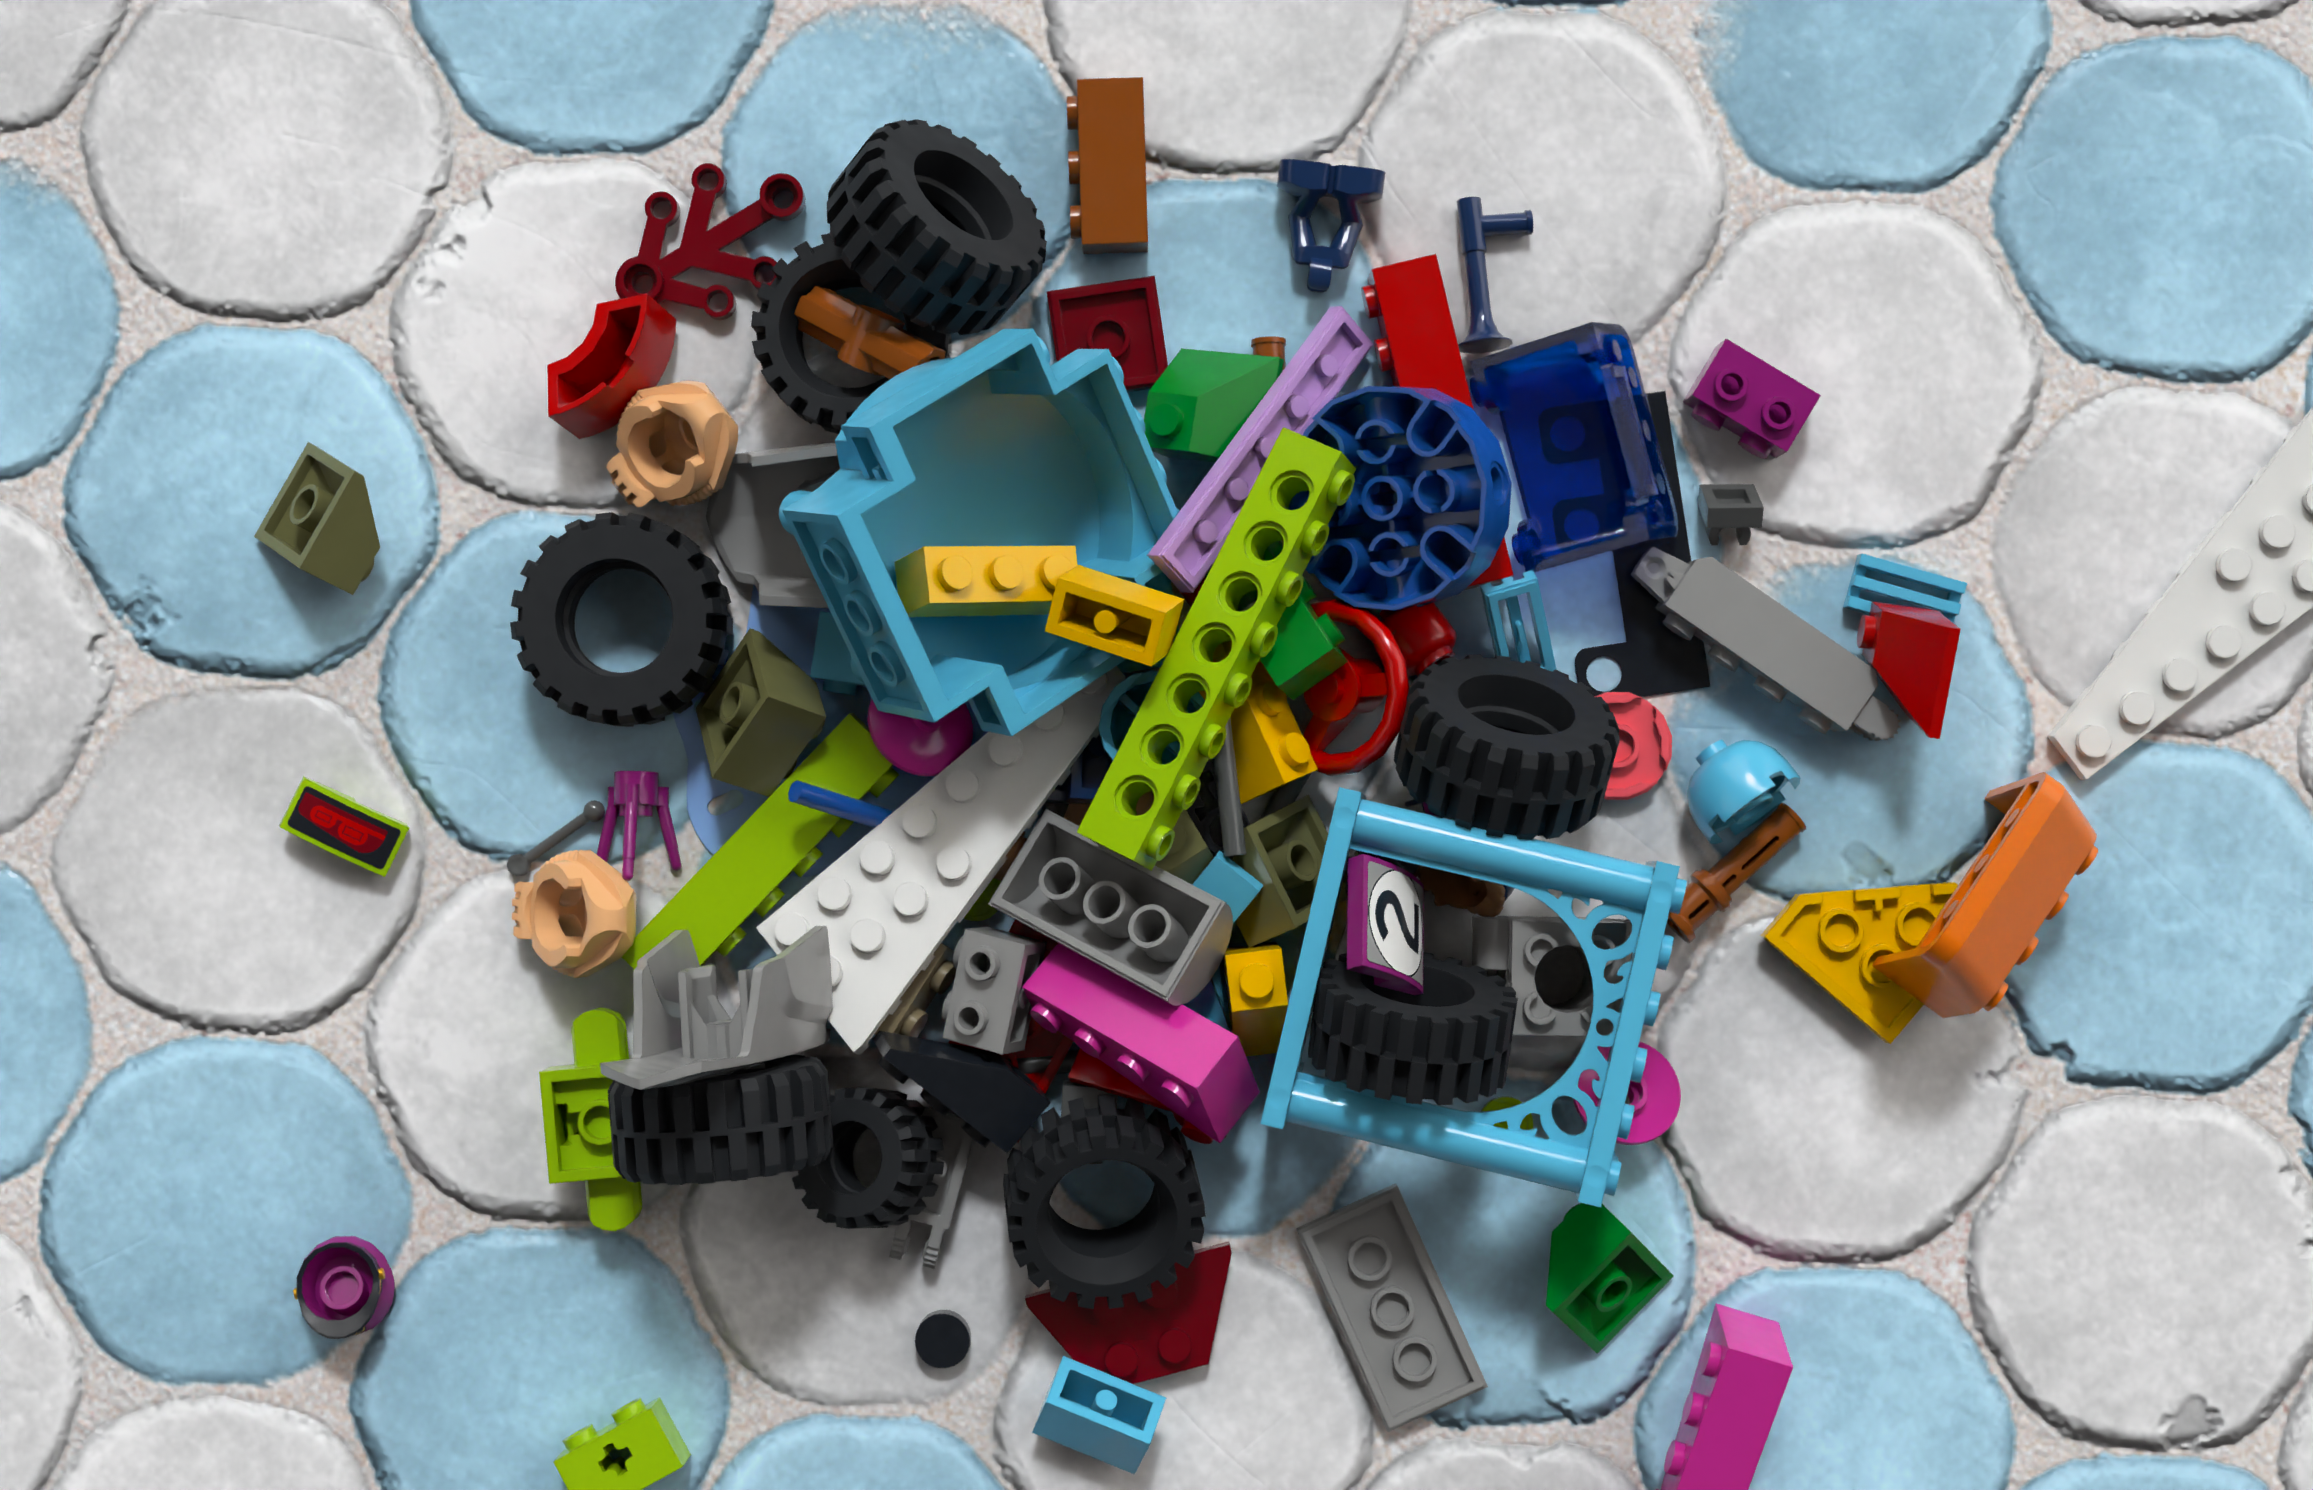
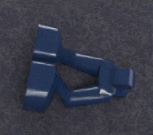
M1281 159L1279 161L1277 187L1290 195L1300 197L1288 215L1293 260L1296 264L1309 266L1308 290L1320 293L1326 292L1330 286L1332 268L1345 269L1349 266L1363 227L1358 204H1368L1382 199L1385 171L1348 165L1331 166L1328 163L1296 159ZM1322 197H1332L1338 200L1342 222L1329 247L1316 245L1310 217L1319 199Z

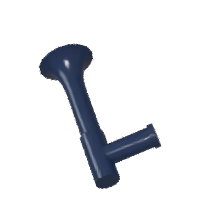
M1480 197L1461 198L1457 201L1462 255L1465 257L1470 305V326L1465 340L1458 344L1459 351L1461 353L1473 354L1502 350L1513 343L1512 339L1503 337L1498 332L1493 321L1485 253L1487 252L1485 236L1521 233L1532 235V211L1525 210L1522 213L1483 215Z

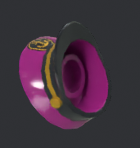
M335 1236L316 1245L304 1259L297 1275V1288L293 1292L295 1299L299 1301L302 1316L312 1330L326 1338L341 1339L373 1329L384 1319L393 1302L395 1283L392 1270L385 1256L372 1243L356 1236Z

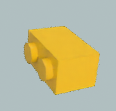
M1078 565L1058 577L1045 632L1152 667L1168 654L1173 644L1184 599Z

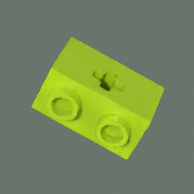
M659 1397L644 1405L641 1398H637L611 1414L615 1421L614 1423L597 1432L593 1425L590 1424L564 1439L562 1442L566 1449L560 1453L553 1463L568 1490H642L682 1468L691 1456V1453L661 1398ZM614 1446L618 1450L628 1447L631 1455L627 1460L623 1457L613 1460L609 1452Z

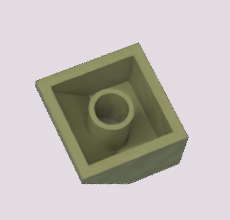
M751 628L696 707L712 778L768 797L773 794L782 779H786L792 774L797 758L808 742L820 734L826 718L817 683L762 633Z

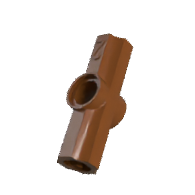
M814 286L811 292L801 296L794 314L798 318V329L839 351L837 357L840 360L862 371L891 379L912 367L934 360L945 359L946 351L904 330L905 323L875 308L862 304L857 305L850 301V299L838 295L833 290Z

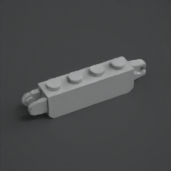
M1650 547L1634 567L1631 576L1659 601L1655 608L1666 615L1662 623L1668 629L1689 641L1693 635L1711 646L1708 655L1717 663L1734 672L1740 666L1757 678L1753 686L1762 694L1778 703H1781L1783 698H1786L1802 709L1798 717L1813 729L1823 734H1826L1829 729L1834 732L1851 729L1858 735L1863 734V738H1868L1869 741L1873 739L1875 741L1888 740V738H1894V734H1898L1897 729L1901 728L1899 726L1901 720L1897 718L1898 714H1894V710H1889V706L1872 695L1878 687L1876 670L1713 557L1696 559L1686 563L1655 547Z

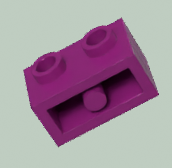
M1725 339L1713 350L1683 403L1693 408L1691 416L1696 421L1716 431H1719L1723 426L1741 437L1738 444L1744 450L1759 458L1767 459L1768 455L1777 458L1789 450L1821 395L1730 340Z

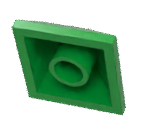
M1181 348L1148 391L1144 422L1146 427L1145 435L1152 451L1168 458L1215 463L1282 373L1284 359L1272 356Z
M1580 1203L1573 1206L1565 1214L1563 1221L1551 1234L1546 1306L1598 1354L1674 1275L1603 1204L1601 1207Z

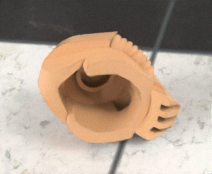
M680 381L638 390L627 403V406L624 407V412L621 413L622 418L619 419L620 424L617 426L618 431L616 432V447L620 452L606 466L612 478V484L626 502L637 508L643 507L653 499H657L659 502L667 501L671 506L689 505L706 500L707 497L716 493L718 489H722L736 452L738 425L715 394L705 383L697 381Z
M570 850L555 855V857L546 861L540 867L541 869L534 874L533 882H517L515 884L514 892L517 893H515V898L512 899V906H515L512 920H515L517 925L514 926L513 935L519 939H531L532 948L544 963L552 967L553 970H557L558 973L574 978L588 977L620 959L633 945L636 934V893L629 883L622 878V874L593 851Z

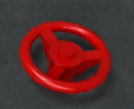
M1338 599L1313 603L1310 605L1318 617L1327 613L1333 622L1358 628L1373 642L1385 667V673H1382L1381 669L1374 662L1368 659H1354L1339 647L1348 662L1304 692L1306 704L1313 713V716L1303 737L1309 745L1310 753L1318 768L1316 772L1328 776L1358 773L1384 756L1400 731L1409 691L1406 660L1392 632L1366 608L1354 607ZM1387 695L1382 721L1370 740L1350 752L1336 754L1323 752L1358 714L1374 711L1379 707L1384 696Z

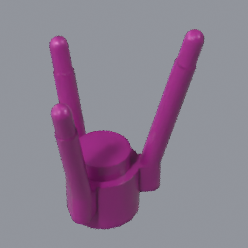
M616 771L614 772V787H608V805L596 854L604 861H608L619 813L620 817H625L622 856V878L625 881H630L633 878L637 817H653V806L657 808L671 868L674 871H678L682 867L669 809V787H658V772Z

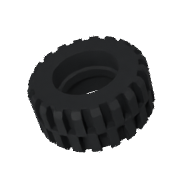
M923 120L896 121L885 124L884 127L875 130L832 184L828 192L827 223L830 224V236L834 246L841 247L842 260L849 270L854 269L861 277L860 283L870 293L875 291L885 300L884 305L896 313L901 311L910 316L911 322L922 327L934 326L936 332L944 334L958 332L959 335H967L990 329L1003 317L1042 271L1046 257L1047 241H1045L1043 222L1036 218L1037 208L1031 198L1025 197L1021 192L1022 186L1013 175L1008 176L999 167L1001 163L990 153L985 155L976 148V143L965 136L959 138L952 134L951 129L939 124L931 127L927 121Z
M613 512L596 514L595 520L588 522L581 519L565 525V534L559 538L550 535L541 543L539 548L543 551L542 555L536 562L527 560L520 573L527 577L522 591L514 590L511 606L518 608V621L510 622L512 639L519 641L522 652L517 654V658L522 669L532 673L535 678L533 685L543 696L552 698L558 703L557 707L565 712L585 718L587 721L613 726L633 727L637 724L651 725L665 721V716L674 712L682 713L694 705L692 699L698 693H706L714 682L712 675L717 666H724L729 651L724 648L727 635H733V618L728 617L727 604L731 603L727 587L722 585L718 577L720 571L712 559L699 549V545L662 522L654 521L643 515L628 513L627 516H619ZM618 569L637 570L654 578L669 596L673 612L671 633L667 644L659 656L646 667L625 673L610 672L592 663L581 651L575 634V615L582 595L597 578L609 571Z
M1481 654L1467 655L1462 660L1456 657L1443 659L1438 665L1434 663L1426 668L1411 683L1394 751L1395 769L1403 786L1407 787L1410 795L1418 803L1425 802L1430 812L1440 818L1447 816L1455 820V824L1469 830L1472 827L1487 830L1486 835L1496 837L1510 834L1516 835L1517 839L1533 840L1536 836H1544L1546 839L1557 838L1566 831L1571 834L1579 830L1592 820L1601 809L1620 741V730L1614 714L1610 711L1608 704L1602 697H1594L1591 688L1582 682L1575 683L1569 680V675L1556 669L1554 671L1543 669L1540 667L1541 664L1527 660L1525 663L1512 661L1511 657L1495 655L1494 658H1483Z
M789 1055L766 1062L765 1068L742 1069L726 1075L685 1084L643 1090L613 1080L608 1089L613 1165L621 1177L630 1182H643V1184L652 1185L666 1183L668 1185H683L685 1183L708 1184L719 1181L731 1180L732 1182L748 1180V1178L774 1176L779 1173L802 1170L806 1166L820 1164L821 1161L826 1160L833 1147L828 1071L817 1057Z

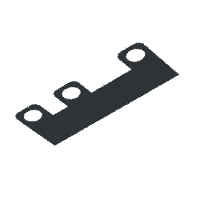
M1665 391L1545 409L1538 418L1542 451L1545 459L1550 463L1560 464L1599 458L1604 494L1562 500L1554 506L1552 517L1557 547L1562 554L1567 556L1613 550L1627 641L1580 650L1575 657L1578 683L1582 682L1591 688L1594 696L1604 693L1594 689L1589 684L1586 672L1589 664L1594 659L1606 656L1614 659L1619 664L1622 672L1620 683L1613 690L1607 692H1630L1639 697L1711 687L1704 642L1695 635H1693L1690 641L1668 629L1662 623L1666 615L1655 608L1659 601L1631 576L1634 567L1650 547H1655L1686 563L1691 561ZM1561 417H1574L1584 427V441L1576 450H1559L1550 439L1551 426ZM1579 508L1588 509L1593 512L1599 522V530L1596 537L1590 542L1582 544L1570 540L1564 531L1565 518L1571 511Z

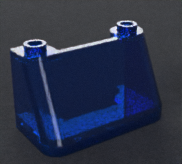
M1590 322L1470 361L1474 374L1470 377L1472 396L1479 407L1485 406L1489 413L1500 415L1527 519L1518 523L1517 533L1512 536V548L1515 558L1520 565H1524L1525 572L1533 570L1534 573H1539L1665 540L1678 534V516L1635 352L1623 326L1611 323Z

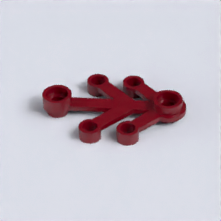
M711 163L699 165L693 171L691 178L694 192L681 245L663 258L661 256L667 227L674 225L678 221L680 206L675 198L667 192L659 191L651 194L645 202L647 221L638 256L625 261L616 274L615 287L620 299L648 294L660 305L666 300L703 309L715 320H725L731 317L736 310L737 303L735 296L727 287L712 285L705 289L675 280L674 278L693 267L751 281L754 287L759 290L762 283L756 279L757 270L764 265L774 267L777 262L767 256L752 259L720 250L773 218L779 221H789L796 218L803 211L806 202L804 190L798 180L789 174L777 173L768 177L760 188L759 200L708 230L715 200L725 192L727 180L718 166ZM706 173L718 175V184L712 190H704L700 187V179ZM781 191H789L794 195L793 203L785 209L778 208L774 204L776 195ZM660 201H668L672 205L671 213L663 219L654 217V206ZM642 275H649L653 278V287L647 293H638L635 290V282ZM776 275L774 276V278H773L772 281H770V282H768V283H765V284H767V285L770 286V285L772 284V282L774 281V279L776 278ZM718 293L727 295L728 305L724 310L715 312L710 309L709 302L712 296Z

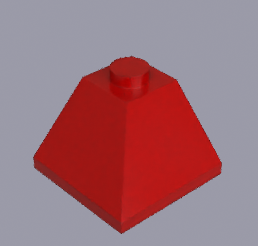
M1872 601L1869 616L1862 615L1857 632L1858 648H1863V657L1876 670V675L1904 713L1928 738L1940 739L1961 629L1937 610Z

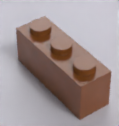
M1143 77L1077 79V96H1067L1068 130H1078L1079 151H1068L1069 184H1080L1081 205L1070 206L1071 239H1082L1083 254L1148 252Z

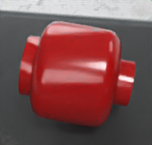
M1435 603L1423 607L1415 605L1403 610H1382L1380 612V617L1383 620L1382 623L1392 632L1406 660L1408 677L1415 675L1418 677L1420 673L1432 664L1438 665L1443 659L1455 656L1452 648L1457 639L1456 631Z

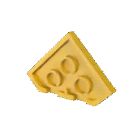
M1943 882L1795 894L1760 936L1885 1043L1891 1044L1924 1004L1872 965L1877 957L1916 949L1958 884Z

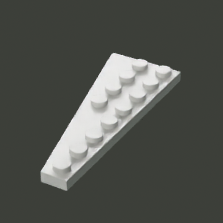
M2313 407L2302 421L2291 429L2284 438L2285 442L2267 465L2260 468L2250 481L2252 484L2232 509L2221 517L2178 571V576L2159 600L2151 605L2145 613L2146 617L2127 641L2119 645L2112 654L2113 658L2091 686L2084 689L2047 736L2080 780L2090 778L2313 607Z
M1117 666L1015 735L1007 736L993 732L985 734L884 819L881 824L877 825L756 927L778 955L813 927L827 926L833 1004L828 1020L854 1053L860 1055L870 1046L868 1044L869 1040L889 1014L893 1015L902 1002L900 998L920 971H925L935 958L934 952L957 921L960 923L1008 859L1006 855L1024 830L1026 828L1030 829L1039 817L1037 813L1058 784L1061 786L1072 772L1070 768L1091 739L1098 737L1100 734L1098 728L1102 706L1113 688L1126 679V676Z

